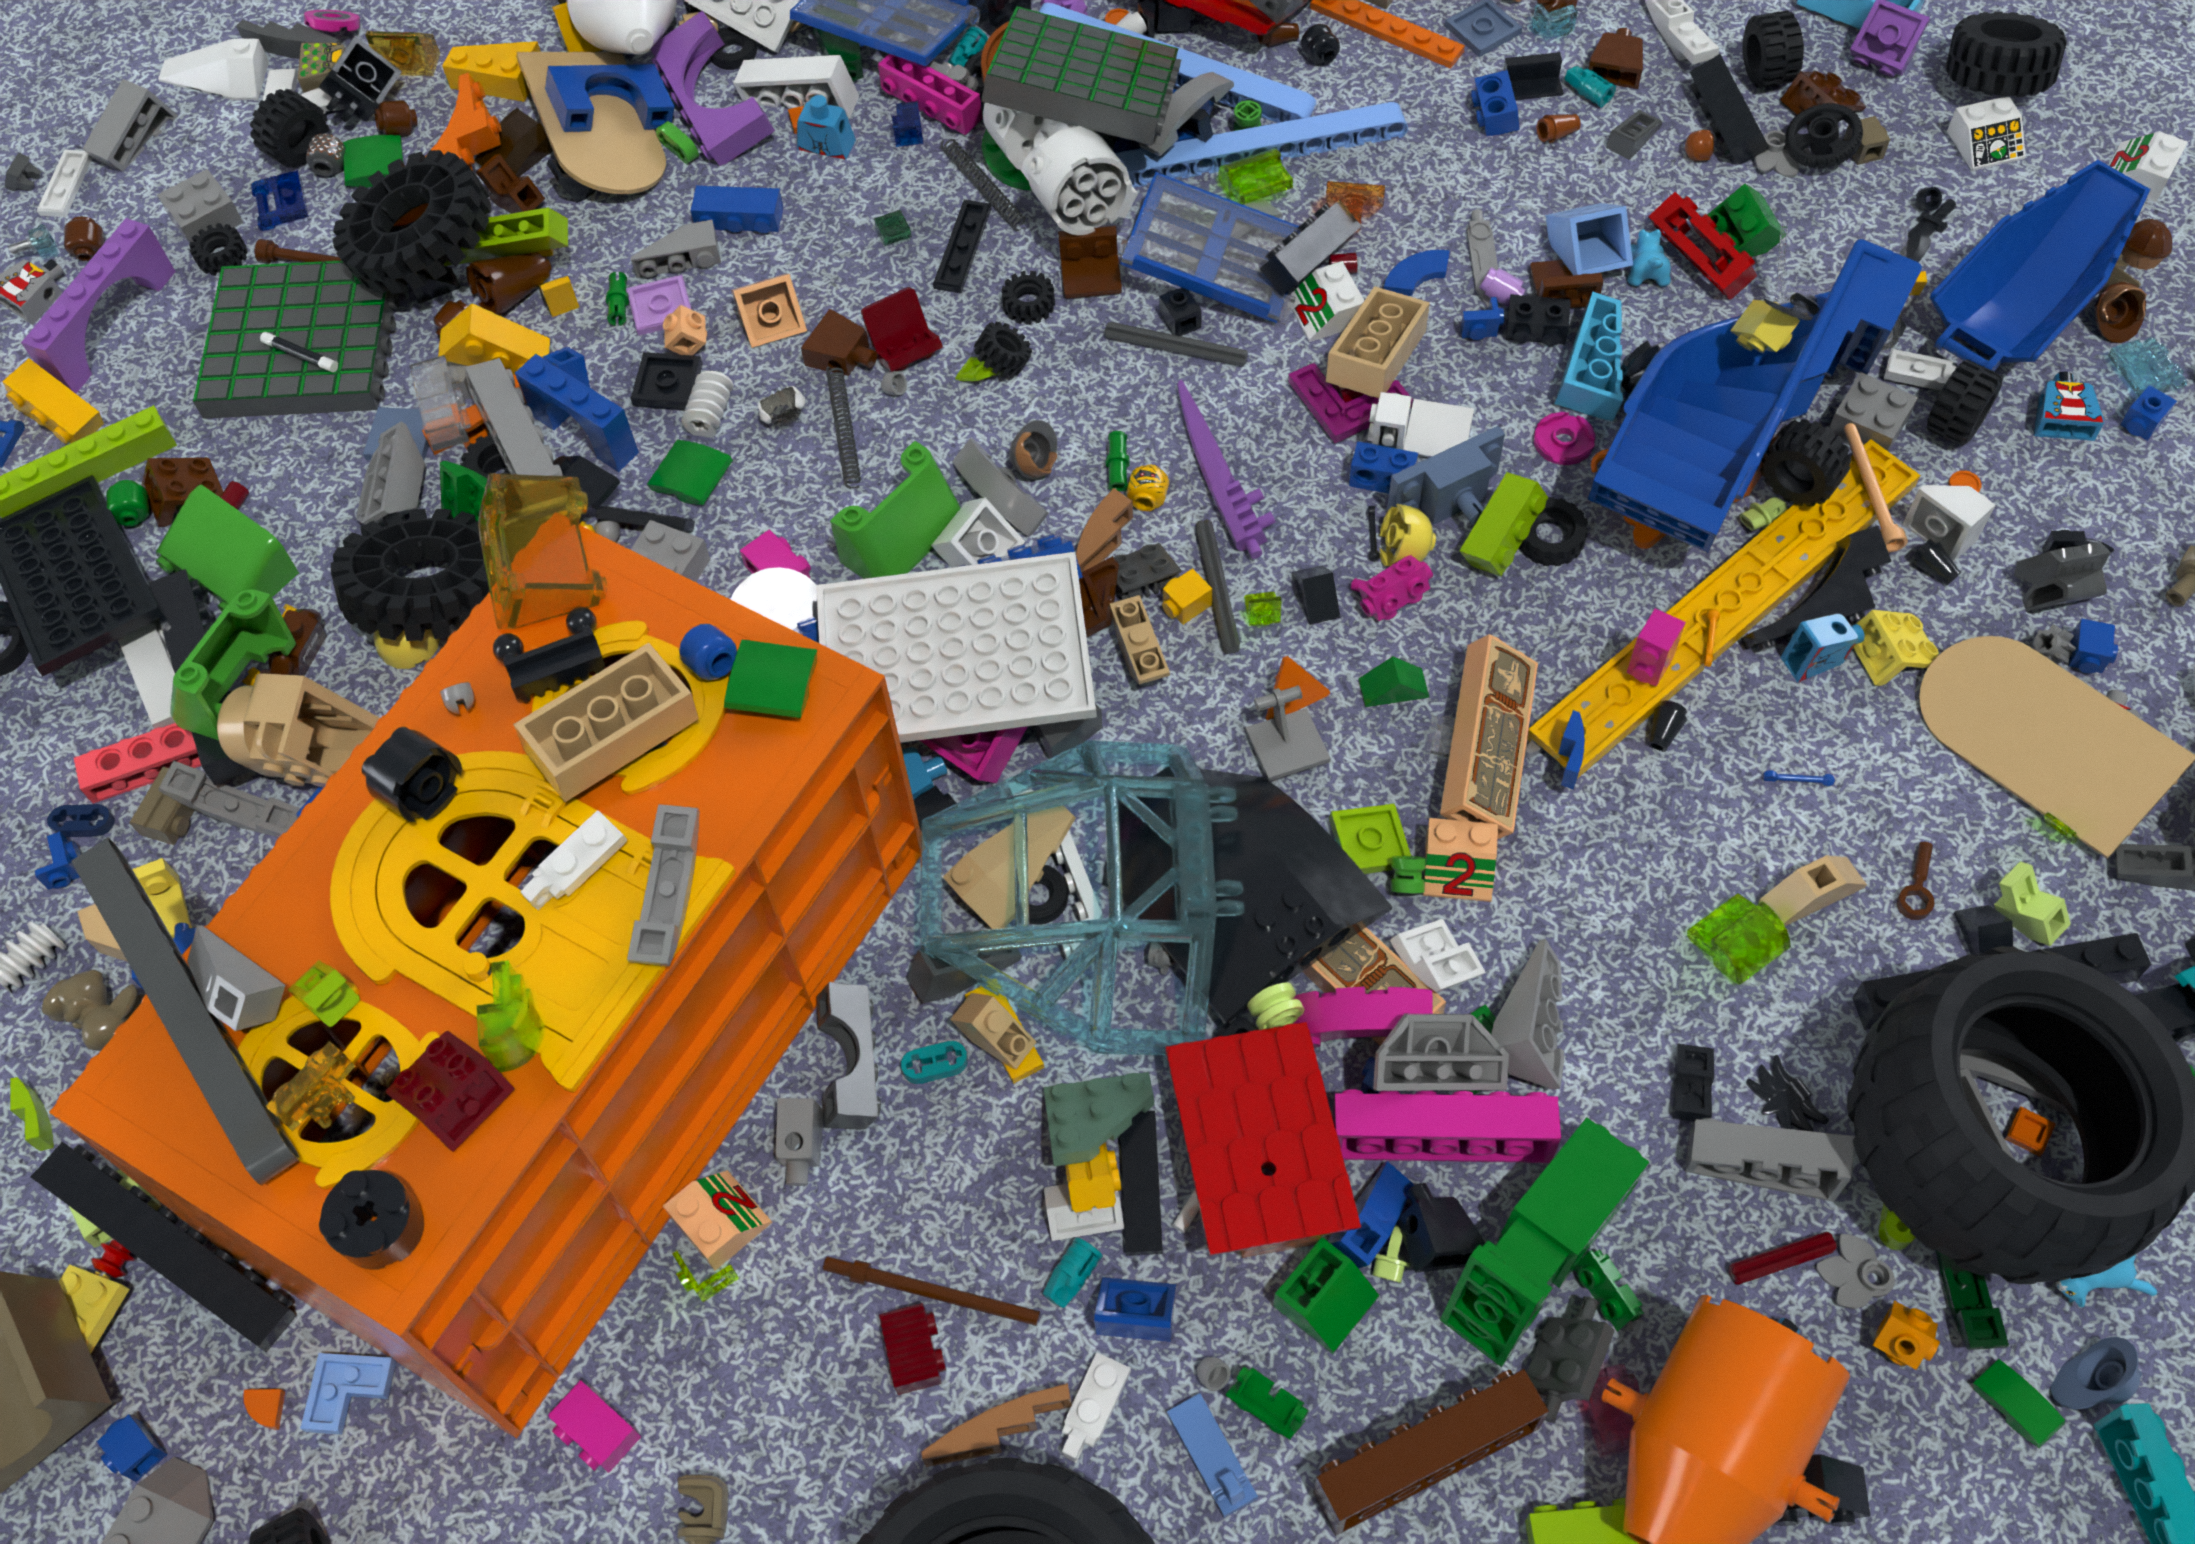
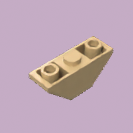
M1140 595L1110 603L1109 608L1118 644L1130 676L1139 685L1170 676L1169 668Z
M1826 855L1794 871L1760 898L1759 903L1777 929H1780L1864 889L1867 884L1847 857Z

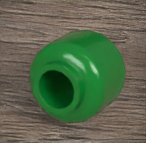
M121 480L109 487L106 492L107 509L111 510L118 524L130 527L147 519L149 516V497L147 490L143 486L132 480Z

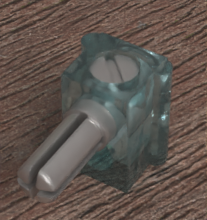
M44 224L28 230L30 238L8 246L9 251L13 255L34 248L42 260L52 256L58 257L59 255L57 244Z

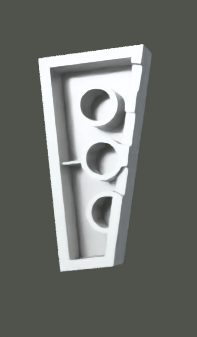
M841 55L743 60L733 82L743 102L753 96L759 105L778 108L779 104H784L787 108L791 109L805 106L806 102H809L812 97L822 95L826 98L828 105L842 107L848 119H850L859 97Z

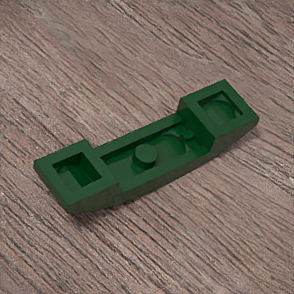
M1936 1250L1948 1304L1967 1349L2007 1348L2009 1343L1999 1308H1993L1985 1276L1959 1267L1953 1259Z

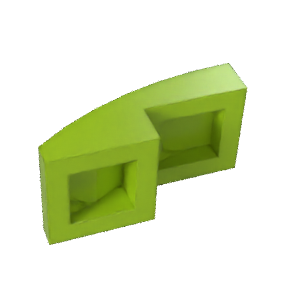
M18 1077L10 1078V1111L25 1122V1141L39 1151L54 1148L49 1116L39 1096Z

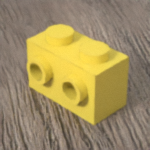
M1753 300L1730 331L1738 336L1736 342L1749 351L1755 349L1761 353L1764 351L1777 352L1790 342L1792 338L1791 333L1800 320L1773 309L1765 301Z

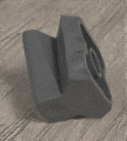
M2101 542L2049 551L2017 561L2014 576L2033 584L2023 597L2026 612L2089 600L2105 595L2107 587L2102 568L2111 552Z

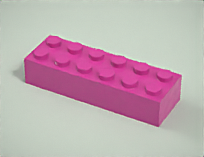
M1349 1089L1341 1093H1335L1332 1119L1344 1160L1550 1163L1561 1140L1558 1096H1548L1543 1092H1531L1525 1096H1511L1510 1093L1504 1091L1492 1092L1489 1095H1474L1469 1091H1457L1452 1093V1095H1437L1434 1091H1418L1415 1094H1400L1398 1091H1380L1378 1094H1363L1360 1090Z

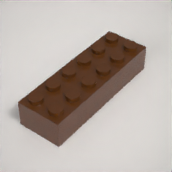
M1523 1369L1515 1374L1511 1370L1502 1372L1491 1380L1492 1386L1479 1392L1477 1387L1472 1388L1458 1396L1457 1401L1459 1403L1446 1410L1443 1405L1437 1406L1422 1416L1425 1421L1413 1427L1409 1423L1402 1424L1388 1433L1390 1439L1376 1445L1375 1441L1367 1442L1354 1451L1355 1457L1341 1463L1340 1459H1335L1319 1469L1320 1475L1316 1477L1313 1494L1335 1536L1539 1430L1549 1411L1526 1371Z

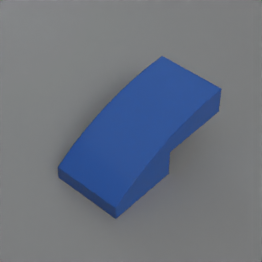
M1574 710L1564 732L1558 752L1560 755L1569 757L1561 786L1573 790L1582 764L1585 744L1580 712Z

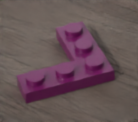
M1315 363L1288 374L1289 384L1334 443L1369 428L1370 423H1373L1369 422L1372 404H1378L1379 398L1364 394L1345 403L1334 387L1326 382V377ZM1394 380L1386 392L1410 396L1398 380ZM1411 398L1410 408H1412V405H1413V399H1412V398Z

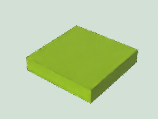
M1395 803L1331 811L1328 819L1334 839L1364 874L1393 870L1391 867L1392 856H1411Z

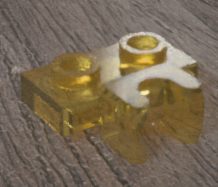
M329 1041L321 1050H317L307 1059L305 1066L290 1082L283 1084L277 1089L273 1099L265 1107L292 1131L307 1116L323 1129H326L332 1123L329 1114L333 1107L341 1102L349 1105L355 1099V1096L340 1083L353 1070L355 1065L340 1049Z

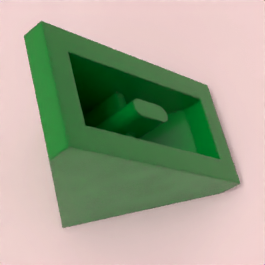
M1394 656L1364 674L1358 680L1365 707L1429 698L1422 668Z

